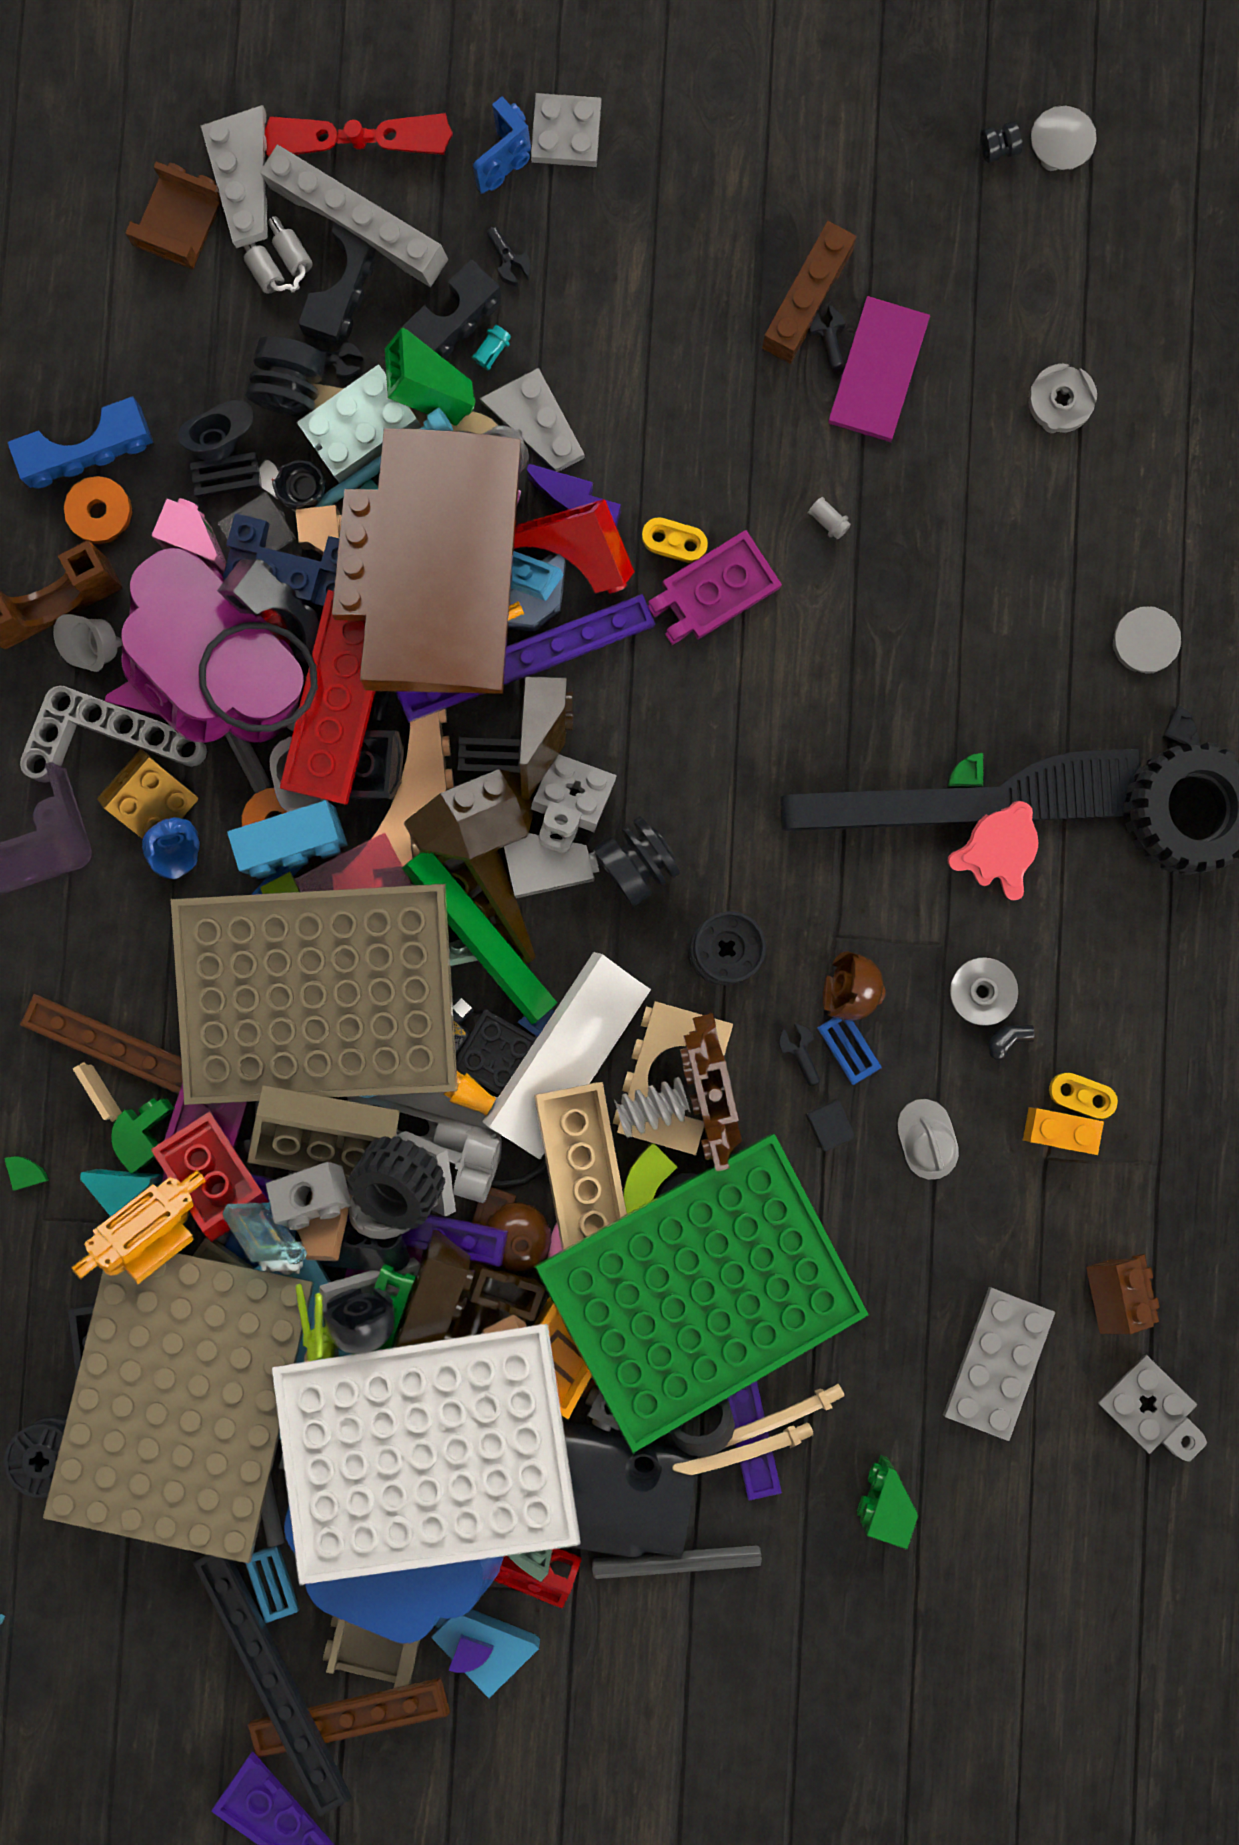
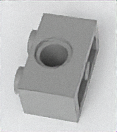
M325 1162L266 1183L274 1223L288 1226L289 1230L307 1227L310 1225L309 1220L318 1217L320 1219L336 1217L341 1214V1209L352 1206L343 1166ZM312 1190L313 1199L311 1203L307 1205L306 1197L308 1193Z

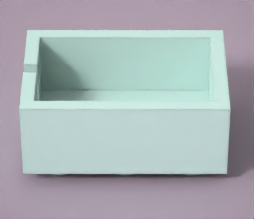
M379 364L297 422L339 483L381 455L384 428H421L420 423L408 406L387 397L386 374Z

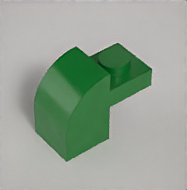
M155 1098L151 1099L138 1110L141 1114L139 1117L133 1109L124 1110L116 1119L112 1129V1146L117 1157L130 1174L139 1173L156 1159L151 1149L159 1143L149 1130L174 1111V1107L168 1099H161L158 1102Z

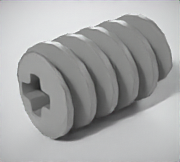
M679 1077L674 1079V1089H671L667 1082L664 1081L661 1082V1093H658L653 1085L648 1086V1097H645L638 1089L635 1090L634 1101L626 1093L622 1094L621 1105H618L615 1101L627 1138L632 1136V1126H635L642 1134L645 1133L646 1122H649L655 1130L658 1129L659 1118H662L668 1126L671 1125L672 1114H675L680 1122L685 1119V1110L690 1112Z

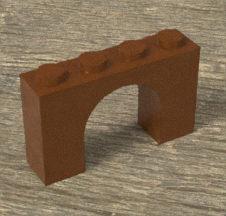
M87 540L58 556L66 572L51 585L34 593L19 597H9L0 591V647L6 650L54 625L60 616L64 614L73 615L123 589L108 558Z

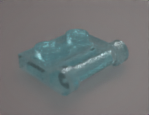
M270 1203L226 1205L222 1216L251 1262L287 1260L289 1264L294 1265L305 1259L307 1251L300 1242L295 1241L286 1226L274 1223Z

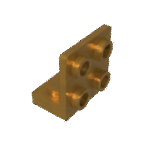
M140 749L100 794L97 800L104 809L143 839L145 833L163 819L173 817L182 819L198 801V797L159 766L145 751Z

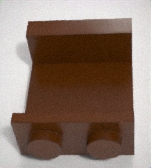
M156 161L154 169L159 177L157 185L140 224L130 221L125 234L134 247L193 270L222 203L217 183L207 176L198 175L197 178L187 174L185 169L174 163L164 165Z

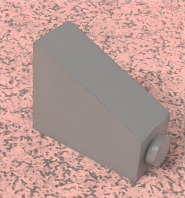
M528 833L526 838L504 846L516 898L594 881L593 873L599 872L596 854L594 852L588 853L587 845L572 843L568 851L560 853L541 846L539 835ZM551 838L554 841H561L559 839Z

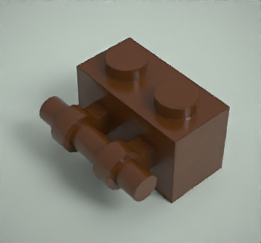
M1145 1254L1133 1255L1132 1259H1109L1086 1267L1100 1334H1133L1153 1327V1323L1159 1322L1157 1309L1160 1308L1158 1297H1154L1150 1280L1153 1278L1152 1268L1147 1265Z

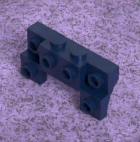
M235 513L226 544L231 549L223 579L227 578L240 559H260L272 568V575L279 582L289 585L296 592L295 598L303 605L323 609L327 591H334L339 538L328 536L322 561L320 562L265 548L270 523L266 520Z

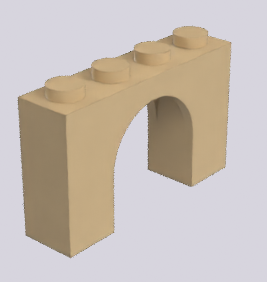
M656 1001L653 1008L646 1006L641 1026L647 1027L644 1040H636L632 1059L638 1061L634 1073L627 1071L622 1091L628 1092V1097L632 1101L635 1098V1090L638 1089L645 1097H648V1073L653 1061L660 1053L669 1048L686 1046L684 1035H688L690 1031L695 1030L692 1018L702 1016L701 1014ZM715 1019L717 1035L724 1056L733 1024ZM616 1110L613 1124L619 1125L617 1133L625 1135L618 1111ZM672 1114L671 1125L667 1126L663 1119L659 1118L658 1129L654 1130L649 1122H646L645 1133L642 1134L635 1126H632L631 1137L696 1155L704 1123L701 1120L685 1116L684 1121L680 1122L676 1115Z

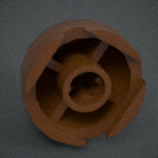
M850 951L840 953L832 963V966L837 967L833 978L827 975L824 983L823 1007L825 1010L831 1011L828 1015L834 1018L849 1021L865 1018L883 1002L886 990L883 986L880 969L872 960Z
M522 1202L508 1203L502 1206V1209L496 1211L494 1215L492 1214L485 1226L508 1231L503 1261L499 1267L514 1273L528 1272L547 1257L551 1245V1228L544 1215L534 1206Z

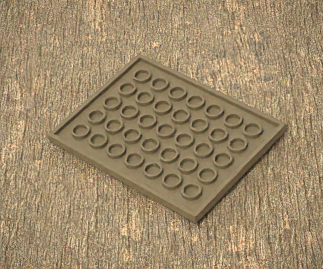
M445 884L171 899L184 1105L259 1101L262 1085L328 1098L452 1092L458 1090Z
M181 1253L174 1255L139 1284L125 1270L113 1276L107 1275L103 1271L43 1518L244 1563L251 1562L280 1436L272 1367L296 1364L303 1330L295 1287L297 1284L302 1285L308 1312L314 1282Z

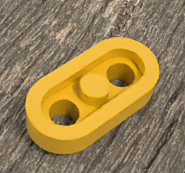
M653 518L643 528V544L653 553L693 563L703 557L707 551V538L698 528L665 518ZM660 532L664 534L665 539L662 542H656L652 536ZM687 542H693L697 548L690 552L685 549L684 545Z
M1061 1073L1055 1076L1049 1085L1050 1096L1056 1104L1098 1119L1107 1118L1117 1108V1096L1110 1087L1079 1075ZM1065 1083L1071 1087V1093L1068 1096H1064L1061 1093V1086ZM1096 1095H1100L1103 1099V1104L1099 1108H1096L1092 1103Z

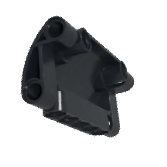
M562 1421L580 1544L567 1547L627 1557L641 1556L645 1551L682 1557L695 1475L673 1471L672 1466L696 1460L698 1456H691L683 1452L677 1445L667 1444V1447H664L659 1439L633 1453L630 1451L620 1430L611 1428L610 1431H605L593 1425Z

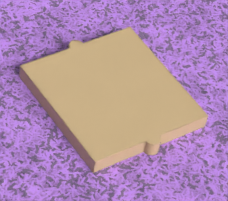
M83 1062L73 1068L103 1120L110 1119L111 1122L115 1121L122 1112L94 1066L86 1065Z

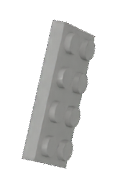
M989 1287L943 1415L946 1418L1010 1441L1055 1312Z

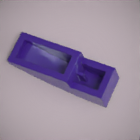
M528 463L527 475L530 482L561 512L603 500L592 496L593 482ZM606 500L617 527L621 514V504Z

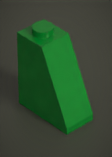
M401 328L385 348L387 397L425 414H430L435 409L440 408L450 423L457 426L474 409L475 398L473 397L472 381L410 331Z

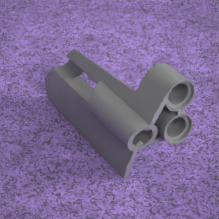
M444 1092L377 1095L371 1098H362L360 1096L347 1097L350 1102L372 1106L377 1105L426 1119L429 1123V1132L425 1136L418 1137L448 1150L449 1164L455 1165V1169H458L453 1189L454 1195L481 1203L485 1202L501 1159L502 1140L501 1134L482 1122L486 1117L484 1114L449 1102L450 1098L443 1095ZM397 1130L396 1135L402 1133L403 1131Z

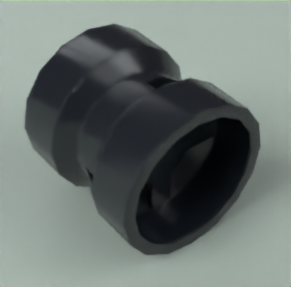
M1015 121L1005 123L999 129L990 127L981 130L980 145L983 157L987 163L998 161L1000 156L1003 155L1013 157L1021 154V134Z

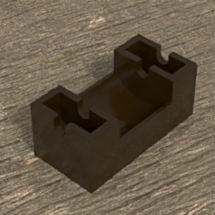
M470 1260L469 1270L474 1271V1276L469 1290L461 1291L459 1300L463 1301L460 1316L457 1322L451 1320L448 1331H452L451 1339L484 1334V1329L512 1315L517 1316L524 1322H526V1319L534 1321L545 1287L531 1276L507 1271L499 1266Z

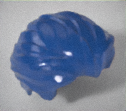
M176 817L163 819L145 833L142 841L143 853L152 870L159 876L176 880L192 870L197 863L200 843L198 831L190 821Z

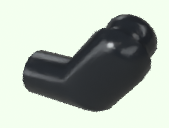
M1005 1025L999 1028L988 1044L990 1056L995 1060H1003L1008 1056L1007 1051L1011 1049L1015 1042H1033V1025Z

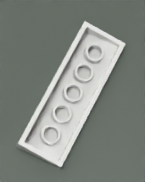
M593 952L482 1122L533 1156L541 1159L544 1154L534 1095L590 1084L651 989L625 972L603 954Z

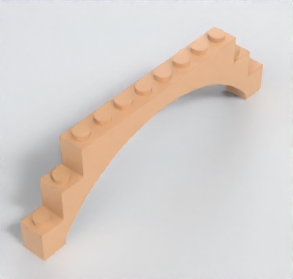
M336 505L296 509L298 539L304 550L313 549L323 556L328 536L340 538L342 515H340ZM446 709L410 722L408 752L401 785L380 827L363 851L342 873L332 874L334 890L384 887L383 878H377L378 872L402 870L401 868L421 853L407 831L404 822L438 794L454 788L452 769H446L445 756H451L449 736H443L442 723H447Z

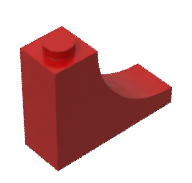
M605 499L521 523L515 527L514 549L536 547L561 555L584 574L595 593L608 590V593H615L627 586V581L635 572Z

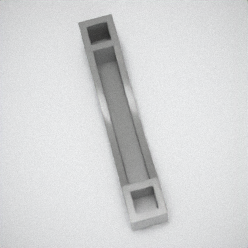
M278 144L259 172L270 189L296 205L315 211L344 227L374 247L403 271L429 287L432 286L449 260L441 244Z

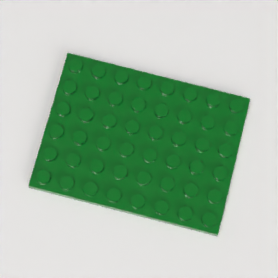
M770 1134L728 1158L729 1169L716 1172L715 1166H712L534 1266L630 1451L633 1453L869 1315L775 1134Z

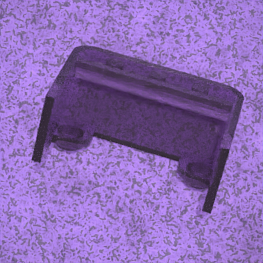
M53 762L46 763L45 767L55 796L42 800L35 807L33 818L37 831L0 843V895L80 869L91 858V847L66 769Z

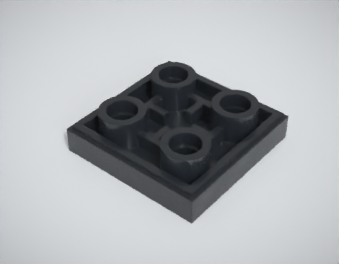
M485 1009L456 1058L457 1071L463 1075L465 1073L469 1074L478 1084L500 1095L537 1038Z

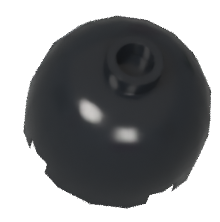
M355 1288L339 1293L327 1302V1311H323L324 1326L329 1338L337 1348L348 1353L362 1354L372 1352L387 1342L393 1332L395 1321L393 1299L387 1292L372 1288L374 1295L371 1293L362 1294L361 1288Z

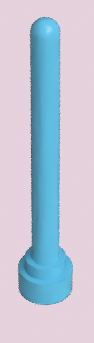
M440 408L428 414V419L423 422L424 426L420 428L424 430L453 431L450 421ZM381 455L326 492L316 507L333 505L344 497V489H356L380 473Z

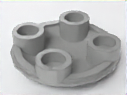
M1070 106L1053 107L1043 112L1035 121L1031 133L1032 148L1046 170L1074 169L1084 164L1091 157L1096 144L1095 127L1090 118L1080 109Z

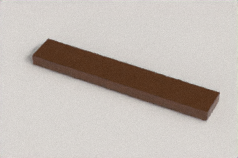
M33 994L21 1021V1026L179 1094L183 1082L180 1056L42 996Z
M441 1678L308 1708L325 1743L442 1718L450 1713ZM270 1717L252 1720L248 1724L254 1750L258 1758L287 1752Z

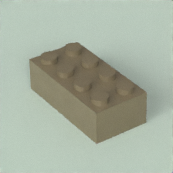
M262 1085L247 1162L298 1172L330 1162L343 1166L345 1179L348 1180L352 1170L373 1140H380L384 1136L392 1139L396 1136L399 1110Z

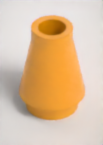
M457 1071L458 1090L444 1092L443 1095L450 1098L449 1102L480 1112L486 1116L496 1098L490 1095L469 1074L465 1073L463 1075Z

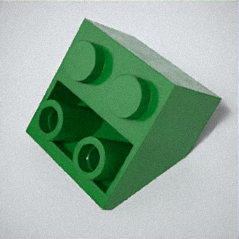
M881 1455L878 1464L873 1463L870 1468L868 1483H871L868 1496L863 1495L861 1497L857 1516L861 1517L860 1522L867 1536L908 1549L918 1514L895 1468L887 1457Z

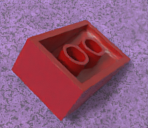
M210 1111L151 1149L168 1178H174L181 1183L196 1170L205 1178L206 1182L190 1193L193 1207L189 1211L211 1242L270 1204Z

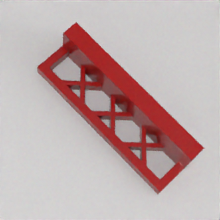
M559 1548L551 1549L550 1563L558 1560L571 1565L566 1579L554 1574L551 1566H549L548 1574L540 1582L522 1570L508 1555H504L499 1574L494 1581L563 1608L571 1592L582 1558Z

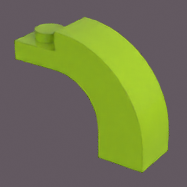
M651 1143L642 1151L628 1172L623 1191L627 1214L653 1200L660 1184L677 1168L655 1143Z

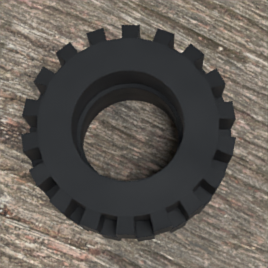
M384 1136L380 1140H373L368 1145L348 1178L349 1194L354 1196L352 1198L354 1203L361 1207V1211L365 1215L372 1217V1220L378 1223L381 1222L390 1228H393V1226L397 1227L399 1230H406L407 1227L414 1229L419 1224L422 1225L444 1190L445 1178L442 1176L444 1172L442 1167L437 1165L438 1161L435 1157L430 1156L422 1146L419 1147L415 1145V1142L405 1141L401 1137L394 1136L391 1139L388 1136Z

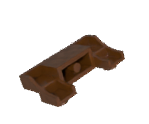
M713 1013L692 1018L695 1030L690 1031L688 1035H684L686 1048L681 1049L680 1053L687 1085L694 1084L696 1094L690 1095L694 1115L701 1114L706 1130L707 1139L701 1140L706 1160L713 1159L717 1172L729 1169L728 1158L730 1153L742 1142V1137L737 1123L739 1119L727 1066L717 1035L716 1022Z

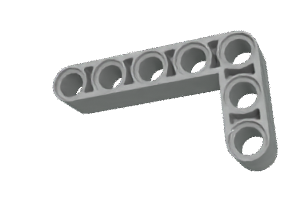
M55 686L47 692L22 754L20 766L25 775L36 781L45 783L53 780L60 770L77 725L191 767L198 766L204 761L207 749L204 743L194 742L196 745L194 754L185 758L182 756V747L187 742L193 741L179 735L170 725L71 688ZM64 696H70L71 702L66 710L59 711V700ZM100 707L102 710L100 719L91 723L89 721V713L94 708ZM126 719H132V730L127 734H121V723ZM52 727H57V738L52 742H47V731ZM163 730L165 735L163 742L157 746H152L150 741L152 734ZM44 757L46 767L41 773L36 774L34 772V763L39 758Z

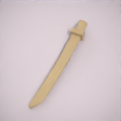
M839 1384L825 1391L820 1388L815 1391L816 1395L752 1423L735 1428L733 1437L726 1447L788 1424L821 1408L827 1411L832 1408L831 1403L845 1396Z
M809 1423L796 1428L793 1425L783 1430V1433L752 1444L675 1464L672 1466V1470L687 1475H695L722 1468L786 1446H790V1448L795 1447L801 1443V1440L813 1436V1430Z

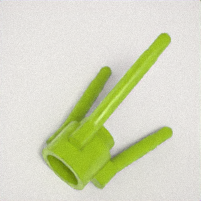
M297 1284L295 1289L303 1330V1346L307 1347V1359L309 1361L334 1358L335 1349L339 1348L334 1345L326 1329L323 1327L322 1295L320 1293L315 1295V1328L310 1330L303 1287L301 1284Z

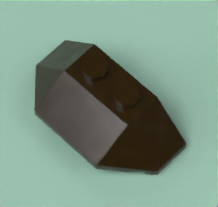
M498 769L441 792L405 820L404 825L420 852L427 854L432 852L443 857L469 862L527 837L534 810L531 809L534 795L532 794L529 800H523L521 774Z

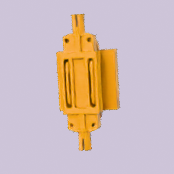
M196 1170L181 1183L169 1177L158 1187L153 1184L93 1230L94 1236L85 1242L88 1255L71 1267L74 1273L82 1279L88 1272L99 1266L107 1275L111 1276L118 1275L125 1270L137 1284L147 1278L193 1241L192 1234L183 1224L188 1218L189 1209L193 1207L190 1193L206 1182L203 1175Z

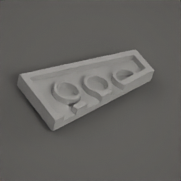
M263 105L201 125L229 231L236 248L268 238L265 180L259 173L265 164V151H267L265 136L266 111Z

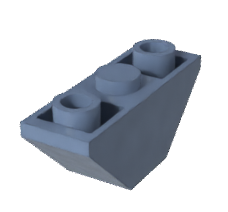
M559 554L556 557L549 555L542 560V562L559 567L564 574L546 601L511 588L510 605L519 601L524 615L509 620L508 629L535 632L561 611L566 569L564 557Z

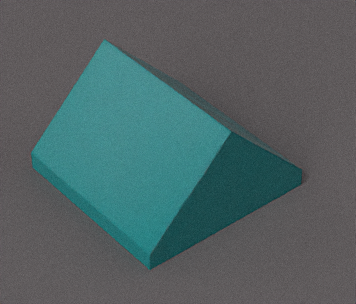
M104 1169L81 1172L80 1180L110 1216H113L153 1184L158 1187L163 1179L161 1174H130L127 1171Z

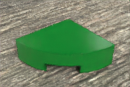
M983 753L974 754L962 760L953 769L949 778L948 788L983 787Z
M21 1156L4 1158L13 1191L49 1181L44 1169L32 1160Z

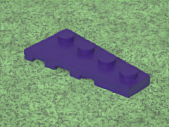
M253 1751L211 1811L257 1845H335Z

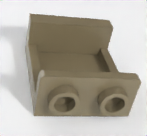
M335 1616L332 1617L331 1626L336 1627L334 1640L328 1639L323 1655V1661L328 1662L326 1673L333 1674L335 1670H342L395 1683L394 1688L410 1685L420 1640L413 1643L395 1642Z

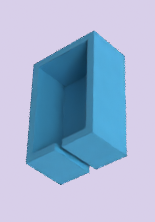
M327 800L227 831L239 871L251 875V877L256 876L257 879L276 874L275 868L280 866H288L289 869L304 866L309 863L307 859L309 857L321 855V858L324 859L341 853L340 848L347 846L336 807Z

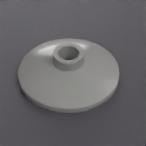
M992 958L973 959L963 964L955 973L950 986L951 1001L956 1011L965 1020L977 1025H992L1004 1020L1013 1011L1018 999V984L1012 971L1002 962ZM980 985L985 986L988 990L985 998L978 997L976 993Z

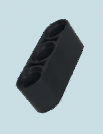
M346 1222L338 1261H318L322 1265L329 1267L379 1272L382 1266L386 1264L394 1267V1272H397L407 1266L410 1256L401 1233L398 1237L388 1239L369 1238L360 1234L351 1225V1222Z

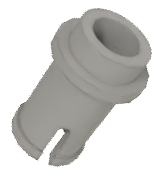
M823 497L818 499L808 511L810 515L829 531V537L834 536L836 539H839L851 526L847 521L848 517L846 515L842 517Z

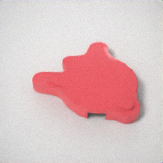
M1016 801L1008 808L1001 809V811L990 815L986 814L972 830L967 844L948 856V865L956 871L971 870L976 881L982 886L989 885L994 878L998 877L1004 895L1010 900L1022 898L1024 894L1023 876L1036 856L1039 843L1032 821L1033 811L1030 805L1023 801Z

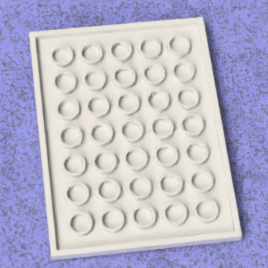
M548 1324L272 1367L299 1584L580 1544Z

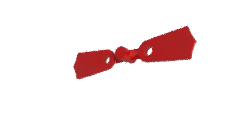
M445 113L386 120L377 129L363 128L359 121L350 120L345 124L344 129L338 130V133L335 126L327 121L269 117L265 128L267 140L266 153L269 157L277 144L292 154L298 155L329 150L336 142L337 144L352 143L356 149H363L367 143H376L377 141L378 145L386 150L444 155L453 132L448 124ZM389 133H396L394 139L386 140V136ZM322 134L329 135L327 140L319 141V137Z

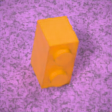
M1029 1107L1023 1141L1098 1155L1104 1121Z

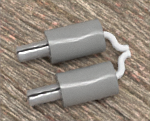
M272 217L275 224L271 218L268 220V224L275 234L272 244L291 275L296 277L293 284L294 287L290 284H284L282 274L264 246H256L255 243H251L250 246L252 248H250L249 245H245L244 248L247 253L244 256V261L264 293L269 294L285 289L295 292L300 288L298 283L304 278L305 273L312 268L313 262L292 229H284L278 217Z

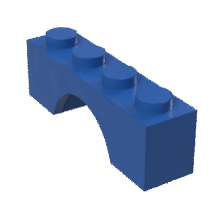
M132 396L102 407L101 419L96 431L82 443L71 446L58 445L45 438L40 431L30 433L7 443L20 479L29 488H42L50 485L53 482L52 480L58 477L79 475L84 471V468L91 465L109 464L115 460L116 456L124 453L136 454L146 449V445L154 442L141 406Z

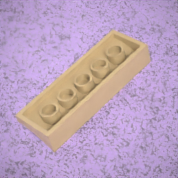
M603 1082L534 1095L562 1250L627 1214Z

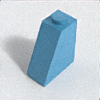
M473 1609L457 1618H440L435 1624L436 1627L431 1637L451 1659H453L461 1634L494 1646L490 1657L483 1665L473 1671L464 1672L488 1698L539 1649L540 1639L535 1634Z

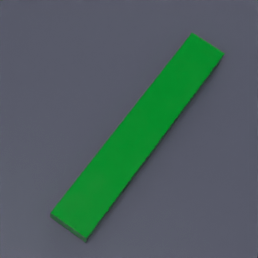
M432 852L430 854L419 853L401 868L415 885L445 884L448 925L532 1025L557 1004V1001Z

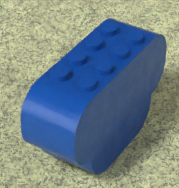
M289 1506L284 1526L285 1536L290 1548L295 1553ZM504 1556L307 1583L306 1588L312 1601L324 1612L392 1641L413 1643L425 1637L440 1618H457L469 1612L498 1576Z

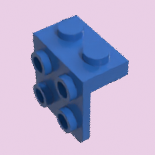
M503 96L492 104L497 134L502 139L473 164L476 185L481 193H485L489 189L493 191L503 183L505 176L514 168L515 170L522 168L529 161L531 155L528 125L524 122L526 118L515 103L510 105Z

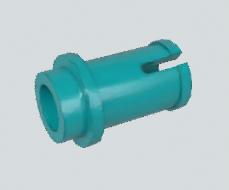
M495 325L493 329L489 328L487 330V338L472 356V359L477 361L476 363L486 370H490L491 365L503 348H508L510 345L508 342L511 338L510 334L498 325Z

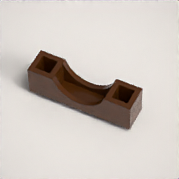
M827 221L764 335L763 350L790 364L792 363L822 301L834 281L838 279L852 254L857 238L856 235Z

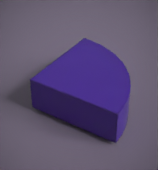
M461 1634L449 1671L464 1673L479 1668L490 1657L494 1646Z

